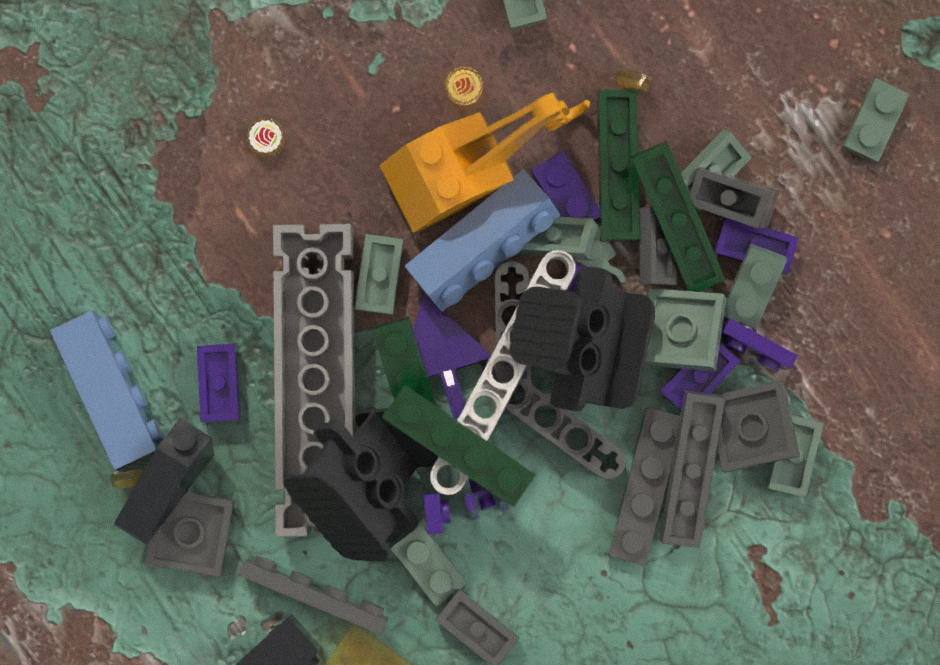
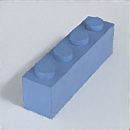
M524 169L513 177L514 181L500 187L405 265L406 269L442 312L447 307L459 302L468 290L479 281L487 279L496 267L509 257L519 253L528 241L538 233L547 230L553 221L560 216L550 198Z
M90 311L50 330L114 470L124 469L153 455L164 437L156 420L149 421L143 408L148 405L146 397L139 385L133 386L127 374L132 371V368L123 350L117 352L111 338L115 337L116 334L108 317H101L100 313Z

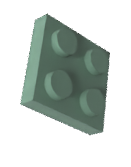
M649 288L648 297L655 305V320L653 321L645 366L716 372L726 305L725 295L720 293Z

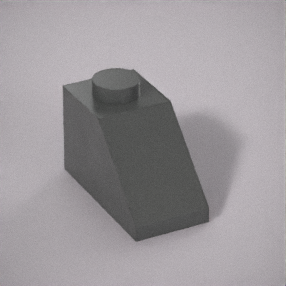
M698 167L690 197L697 208L759 229L768 227L780 191L743 178Z

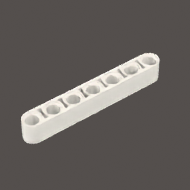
M561 250L551 251L546 254L527 289L537 286L566 290L575 273L573 258L567 252ZM551 260L562 261L567 268L566 277L558 280L551 278L546 272L547 263ZM516 310L457 420L486 441L527 366L516 363L509 351L510 333L514 327ZM506 362L512 367L513 378L510 382L501 384L493 379L491 370L494 364ZM480 396L490 397L495 403V412L489 418H480L473 410L474 401ZM438 457L430 475L432 485L438 492L446 495L460 491L468 476L458 470V483L451 488L442 487L437 481V472L441 467L450 464Z

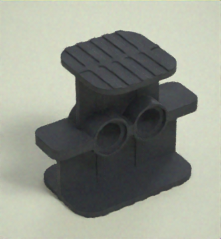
M584 266L577 272L573 292L564 289L534 286L527 289L519 299L509 351L516 363L556 372L550 397L553 407L579 412L585 407L586 403L624 409L633 405L639 394L648 345L650 344V336L653 329V321L655 320V305L647 296L626 293L610 287L612 275L608 270Z
M388 408L359 411L355 416V422L359 429L354 436L350 434L345 426L338 422L320 423L314 430V435L323 445V448L303 474L288 475L283 482L288 495L299 505L302 512L309 517V520L323 534V537L331 544V547L344 558L354 561H385L390 555V549L385 541L393 530L413 531L419 520L403 501L404 486L418 467H431L437 460L436 454L382 418Z

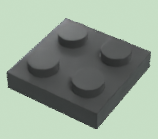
M779 380L719 394L725 398L717 444L722 472L728 473L800 457L784 381Z
M186 492L148 543L145 565L217 577L223 576L235 500Z

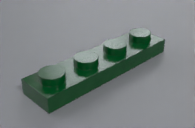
M599 90L597 92L600 242H638L640 240L639 174L631 158L632 155L638 153L637 90Z
M661 142L632 155L633 163L688 290L699 292L725 281L724 274L668 142Z
M410 316L373 327L372 332L393 399L396 398L403 386L406 385L437 406ZM433 466L418 467L416 472L420 474L430 471Z
M406 385L403 386L382 417L513 508L536 476L529 469Z

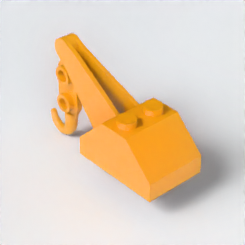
M551 93L490 126L483 114L479 112L440 126L403 146L379 166L412 232L418 234L491 196L500 187L514 181V175L506 160L543 127L548 132H551L583 114L589 109L590 101L585 100L569 109L563 100L558 101L554 93ZM533 114L532 120L525 123L501 143H497L494 137L495 134Z

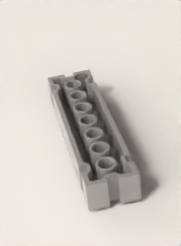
M319 224L320 234H308V229L305 225H273V256L277 260H283V271H273L275 489H285L283 482L288 475L303 474L323 448V445L314 435V430L320 423L338 422L345 426L352 436L356 433L354 274L351 270H344V259H354V236L351 224ZM317 256V259L324 263L322 270L317 269L319 273L312 275L311 271L305 268V263L307 261L311 263L309 258ZM285 489V503L275 505L276 536H308L311 534V526L315 525L302 512L299 505L294 502V499L288 495Z

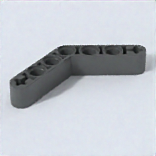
M515 261L505 262L499 266L495 275L496 346L507 327L502 322V313L507 308H517L519 300L514 299L504 302L500 301V296L508 298L509 295L508 283L501 282V278L507 277L509 270L515 271L516 277H522L523 282H518L516 285L515 297L523 295L530 283L529 274L525 266ZM505 362L496 363V382L501 384L510 382L513 378L512 367L505 364ZM527 365L517 383L524 389V400L518 405L507 403L504 409L595 475L604 479L618 477L626 466V458L621 449L569 411L553 407L550 398L532 385L531 366ZM542 405L551 407L556 415L554 423L547 428L540 427L534 419L536 409ZM572 428H579L586 435V443L579 450L570 449L565 441L567 432ZM595 439L600 442V445L595 448L597 451L604 455H608L610 452L615 454L613 462L617 465L614 469L606 468L604 471H601L599 468L602 462L593 455L589 456L588 462L582 458L592 449Z

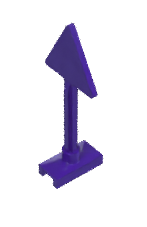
M424 296L421 300L414 328L415 336L428 378L434 376L441 377L453 418L458 420L465 407V402L456 376V370L490 359V353L444 311L442 312L431 299ZM471 478L468 480L472 493L464 497L472 520L480 518L477 510L478 506L481 507V511L496 507L495 501L498 500L502 511L509 509L506 502Z

